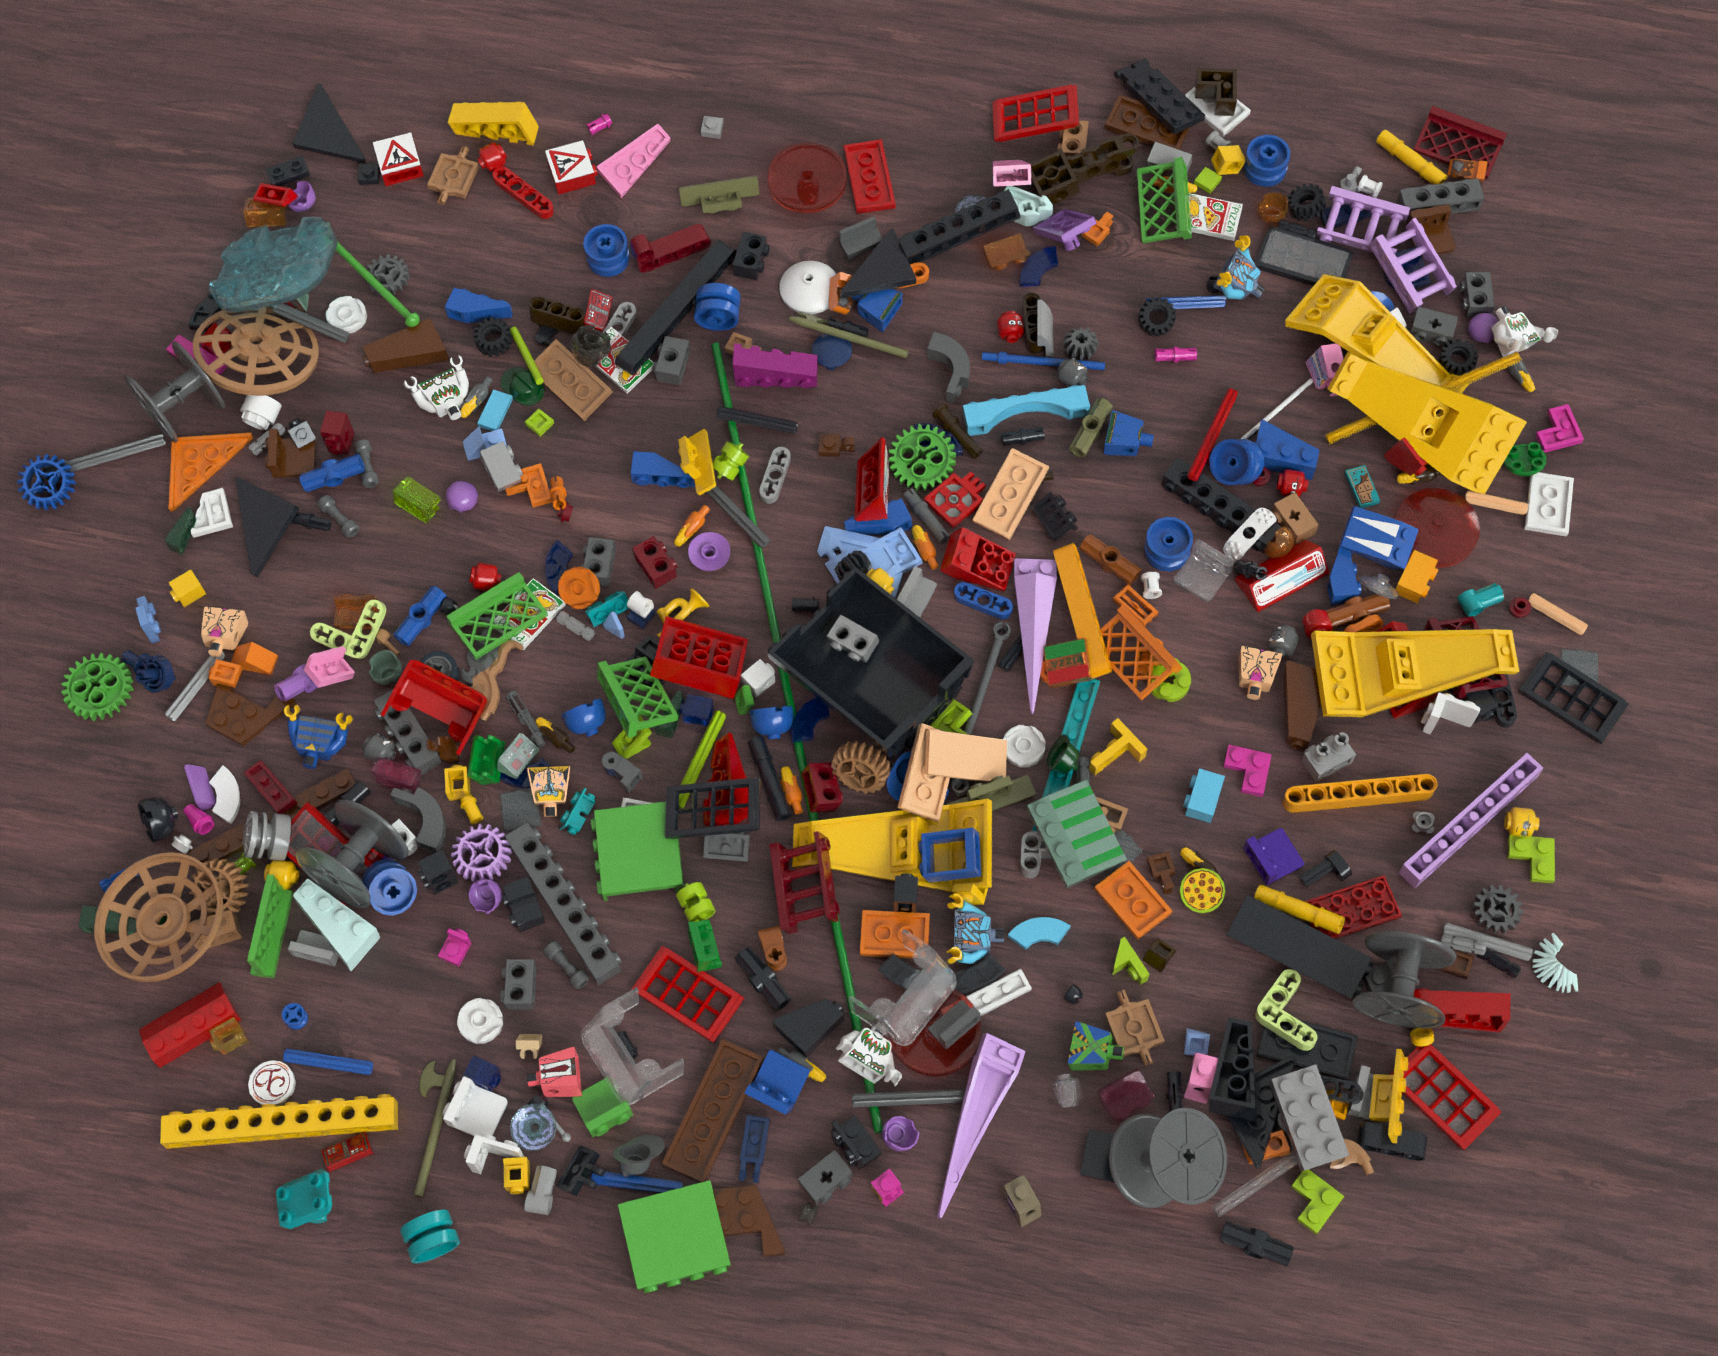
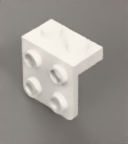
M1438 693L1434 702H1430L1427 711L1425 710L1421 720V723L1424 724L1422 732L1431 734L1440 717L1471 727L1480 712V707L1476 706L1473 702L1456 699L1451 694Z
M463 1076L461 1082L458 1081L454 1087V1097L451 1103L448 1102L443 1110V1119L448 1126L472 1136L478 1135L482 1137V1134L493 1136L508 1101L505 1097L476 1086L471 1079Z
M482 1134V1137L474 1136L472 1144L468 1145L465 1150L464 1159H466V1163L472 1172L481 1174L488 1152L507 1158L524 1157L521 1149L518 1148L517 1143L505 1140L504 1143L495 1141L496 1138L494 1136Z

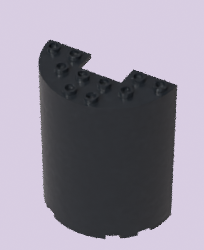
M854 567L850 572L847 571L836 586L833 585L826 593V606L822 610H817L810 622L802 626L796 624L792 629H787L782 639L778 643H773L768 649V657L772 662L889 757L892 755L897 757L903 754L906 746L909 749L913 747L918 725L923 723L931 726L947 708L948 701L956 699L963 688L961 685L964 677H969L974 664V660L857 567ZM840 615L877 635L880 642L866 663L862 660L857 662L850 658L848 652L843 649L838 651L830 646L831 642L827 635ZM841 632L838 635V638H846L848 636V632ZM858 643L856 649L865 648L866 643Z

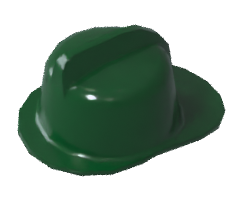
M511 368L501 377L502 389L507 394L512 395L513 399L521 405H535L544 396L543 383L540 385L536 384L531 372L525 368Z
M1061 735L1049 751L1047 765L1050 771L1054 770L1061 774H1067L1071 769L1078 770L1077 760L1079 758V751L1070 743L1067 735Z

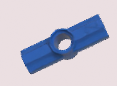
M355 454L339 461L335 459L324 461L320 468L300 474L299 478L303 489L306 492H310L324 486H338L343 483L344 479L364 472L365 466L361 456Z
M431 586L422 599L410 607L409 615L393 634L394 638L401 644L410 646L421 630L431 624L433 615L441 607L447 595L438 587ZM419 614H425L421 618H416Z

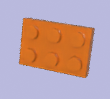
M1130 861L1126 862L1094 887L1097 894L1137 940L1173 912Z
M862 910L860 956L890 957L894 953L898 958L928 959L930 913Z

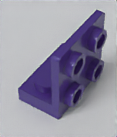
M1282 828L1256 840L1255 836H1252L1246 840L1243 850L1266 886L1304 866V861Z

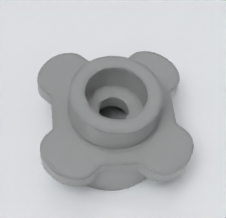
M1414 812L1412 815L1414 819L1412 830L1415 833L1421 831L1432 834L1434 831L1432 826L1435 819L1434 815L1428 812Z

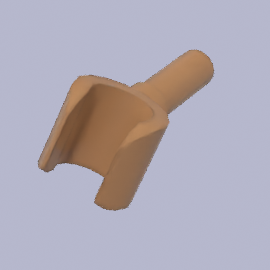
M380 629L376 635L377 642L385 645L398 656L400 652L388 641L391 635L386 630Z

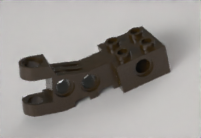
M1129 133L1115 136L1099 142V145L1090 149L1087 147L1081 150V153L1072 157L1070 155L1066 157L1061 149L1030 163L1031 184L1037 196L1042 197L1044 195L1052 204L1058 203L1080 193L1078 184L1088 179L1113 172L1117 176L1131 172L1134 164L1132 155L1137 152L1139 140L1135 135ZM1131 142L1133 147H1126L1123 143ZM1121 160H1125L1129 163V165L1122 166L1120 165Z

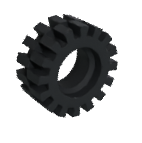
M1309 183V186L1302 184V188L1298 185L1296 191L1292 189L1291 194L1288 195L1290 213L1294 219L1297 217L1298 221H1301L1302 218L1304 222H1308V218L1312 221L1314 216L1319 218L1320 213L1323 214L1324 208H1326L1323 190L1319 189L1318 185L1313 187L1311 183ZM1313 200L1308 205H1300L1303 201Z
M1153 297L1149 301L1147 300L1139 311V326L1144 329L1145 333H1150V336H1153V334L1156 336L1166 334L1175 323L1176 310L1175 308L1173 309L1172 303L1169 304L1166 298L1162 300V297L1157 299ZM1152 310H1161L1165 315V320L1160 324L1151 322L1149 314Z
M490 317V321H487V318L483 319L484 323L479 322L478 327H475V332H473L479 352L482 351V354L485 356L488 353L489 357H492L493 354L498 357L499 352L505 354V349L509 350L510 345H512L509 326L506 325L504 320L501 322L500 318H497L496 321H494V317ZM490 333H499L501 335L498 340L493 342L485 340V337Z
M1453 339L1450 343L1447 342L1443 346L1438 360L1449 374L1462 376V374L1465 375V373L1467 374V372H1472L1475 369L1479 358L1478 351L1473 349L1474 345L1472 343L1467 345V340L1461 343L1462 339H1458L1457 342ZM1451 355H1461L1466 359V362L1463 364L1456 363L1451 359Z

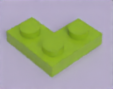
M954 699L932 723L931 727L944 732L969 735L961 730L960 727L972 713L970 709Z
M1509 835L1508 858L1530 860V882L1553 884L1555 881V838Z
M1309 1169L1302 1171L1291 1186L1292 1189L1310 1201L1297 1221L1317 1235L1342 1201L1344 1195Z

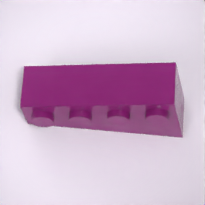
M734 343L733 370L735 386H761L765 388L770 386H781L783 388L791 386L803 388L817 387V355L792 351L788 355L779 349H772L770 352L760 351V347L751 346V349L741 348V344Z

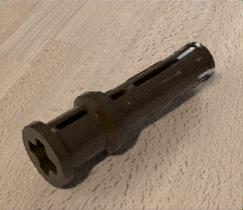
M946 404L940 405L933 412L932 417L939 420L943 425V429L950 432L973 459L980 456L978 452L980 454L983 453V449L959 424V418L952 415Z

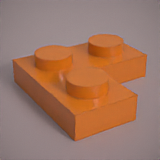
M541 463L521 469L523 473L520 476L521 483L505 489L507 496L528 490L533 508L553 502Z

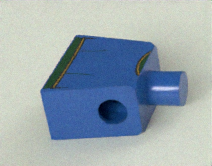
M887 289L852 296L851 299L858 302V315L879 331L884 332L903 304V293Z
M1112 410L1104 454L1136 456L1139 445L1152 447L1154 435L1142 433L1144 425L1142 420Z

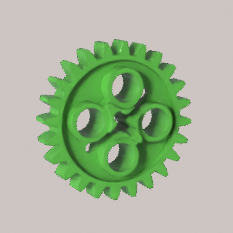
M919 424L918 430L910 426L911 432L908 433L906 430H903V437L896 436L898 443H891L894 449L889 450V454L894 457L888 458L889 463L893 464L890 466V470L896 471L894 473L895 478L901 477L900 484L907 482L908 489L915 485V491H918L919 487L922 486L925 492L927 486L930 485L934 490V483L940 485L942 478L945 480L948 478L947 473L953 474V469L950 466H956V461L953 460L956 457V452H951L955 449L954 444L948 445L951 442V438L947 437L944 439V431L938 434V427L931 431L929 424H927L925 429H922L921 424ZM924 440L931 443L928 447L920 446V443ZM906 452L913 453V456L909 459H906L903 457V454ZM920 455H922V457H925V456H926V460H923L922 458L919 459V456H920ZM934 457L942 458V461L938 464L933 463L931 460ZM922 468L925 470V473L916 475L914 471Z
M100 653L99 658L91 654V660H87L84 656L82 664L77 661L75 662L76 669L69 667L71 675H64L68 682L61 684L65 689L61 691L65 697L63 700L71 712L74 711L76 716L81 715L84 720L89 715L93 721L96 720L97 716L104 720L105 714L113 717V710L120 713L119 706H127L124 699H131L128 692L134 691V688L130 685L134 682L132 677H130L132 673L127 669L128 667L124 662L122 663L118 657L114 659L111 654L107 658H105L103 653ZM96 671H99V673H98L97 675L92 676L93 673H95ZM117 681L113 686H109L112 682ZM82 688H86L83 692L79 693ZM103 698L101 702L96 703L98 699Z

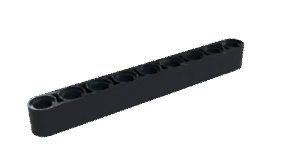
M718 240L620 351L614 364L628 374L635 375L657 350L660 343L664 342L665 336H669L696 305V292L698 288L705 284L715 283L733 262L737 250Z

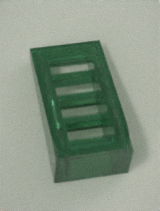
M189 507L164 539L169 550L181 556L186 549L191 536V529L194 528L196 522L195 514Z
M677 691L671 700L678 715V721L685 701L682 691ZM664 711L662 716L670 715L667 711ZM678 721L655 726L656 735L672 739Z

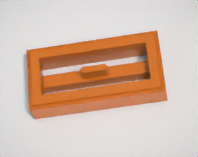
M1128 584L1112 600L1119 607L1124 605L1144 627L1159 613ZM1127 592L1130 596H1132L1150 614L1148 615L1144 610H1142L1139 607V605L1136 602L1132 601L1125 593Z

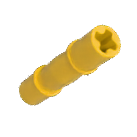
M1385 129L1378 136L1376 143L1390 152L1392 156L1395 155L1404 164L1419 173L1421 178H1424L1432 185L1442 184L1446 181L1448 176L1435 167L1432 162H1427L1417 152L1406 146L1403 140L1398 139Z
M1261 884L1256 890L1255 899L1296 918L1314 923L1316 927L1319 926L1339 934L1344 926L1345 917L1325 910L1323 907L1318 908L1305 901L1287 896L1285 892H1279Z

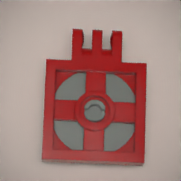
M969 472L962 479L953 473L924 498L928 506L952 529L975 511L983 501L978 494L986 488V484L984 482L979 484L981 480L978 477L973 479L975 476L973 472Z

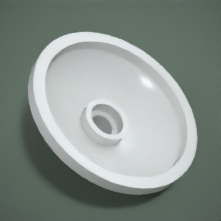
M818 261L796 263L785 271L780 280L781 298L795 312L821 313L829 308L830 278L836 275V273L828 265Z

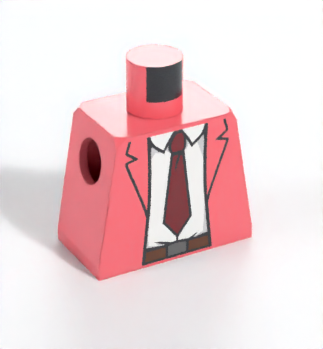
M575 1047L540 1057V1071L527 1073L528 1086L541 1085L546 1097L582 1096L579 1057Z

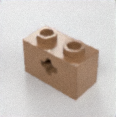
M1296 493L1274 503L1272 513L1276 517L1275 523L1282 527L1284 536L1287 540H1291L1294 546L1316 534L1319 524Z

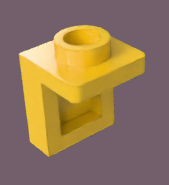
M973 883L954 884L952 892L960 894L964 901L972 905H984L988 888L978 889Z

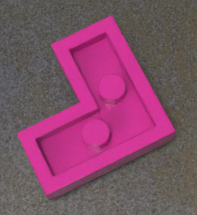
M1569 404L1549 409L1547 414L1553 428L1537 431L1535 435L1544 453L1581 444L1584 440Z
M1228 745L1224 768L1245 772L1241 792L1263 797L1272 754Z

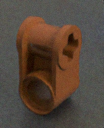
M780 925L758 930L767 965L773 971L783 970L787 965V957ZM774 956H778L779 960L774 961Z

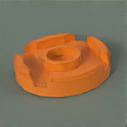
M573 567L562 574L558 582V592L565 604L572 606L574 609H585L593 605L598 599L600 584L596 575L590 569Z

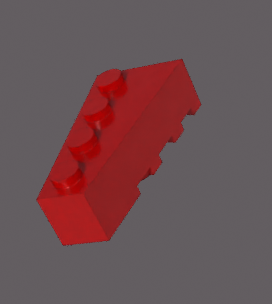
M1417 988L1414 991L1415 998L1433 1004L1444 1013L1445 1023L1441 1025L1442 1027L1500 1033L1510 1021L1511 993L1429 991L1426 988Z

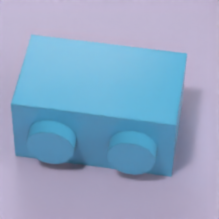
M1199 768L1198 775H1193L1189 787L1193 788L1192 794L1186 795L1183 807L1187 808L1185 816L1211 823L1225 776Z

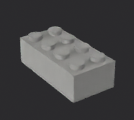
M1317 1065L1269 1080L1301 1171L1349 1156Z

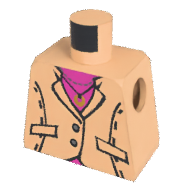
M204 607L201 636L204 645L209 647L208 653L211 656L220 657L223 649H236L248 626L245 611Z
M1241 646L1238 657L1239 686L1248 688L1247 697L1249 699L1258 700L1260 699L1261 691H1270L1282 658V653Z

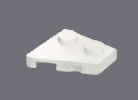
M223 488L202 493L200 507L197 509L195 516L196 523L194 528L191 529L193 538L233 527Z

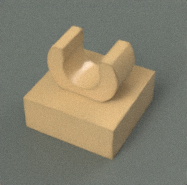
M519 1034L516 1039V1049H521V1059L525 1058L526 1050L533 1052V1059L537 1058L539 1054L538 1049L542 1045V1034Z

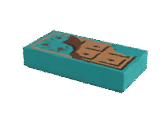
M1365 465L1345 470V477L1359 508L1363 509L1380 503V498Z

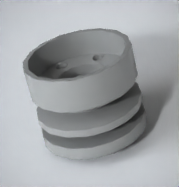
M250 811L247 822L244 825L242 837L244 857L251 858L255 849V857L260 859L264 849H266L268 860L284 861L290 842V815L275 813L270 823H268L266 812H262L258 820L257 811Z

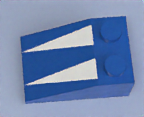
M1353 506L1339 546L1389 569H1405L1419 529L1402 521Z

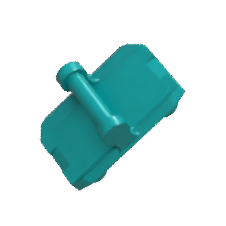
M319 1169L290 1181L277 1189L278 1219L281 1227L293 1229L308 1222L319 1224L327 1221V1214L332 1210V1196L329 1194L328 1186L330 1179L327 1171Z

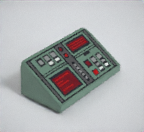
M519 733L497 761L498 771L517 779L539 752V748L525 735Z

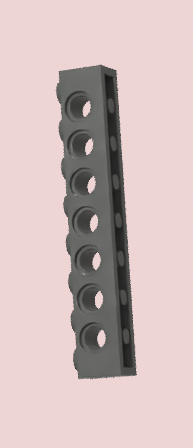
M527 822L505 835L510 848L598 986L620 973L621 968L619 964L622 963L616 951L611 953L608 945H610L609 940L604 933L599 934L596 928L599 925L593 915L588 917L584 911L587 909V906L581 897L578 899L575 897L573 892L576 889L569 879L565 881L562 874L564 871L558 861L554 863L550 858L553 854L548 845L545 844L543 846L539 841L542 837L537 828H531ZM529 846L536 847L534 851L526 852ZM541 863H546V864H547V867H546L545 869H543V870H538V869H537V866H538L539 864H541ZM551 881L559 882L556 887H548ZM562 899H570L567 905L559 904ZM573 917H581L580 922L571 923ZM586 934L593 935L590 941L582 940ZM598 952L605 953L602 959L596 960L593 958Z

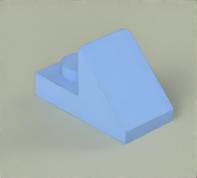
M477 427L463 441L468 461L480 458L481 450L503 441L505 446H507L502 429L482 434L480 427Z

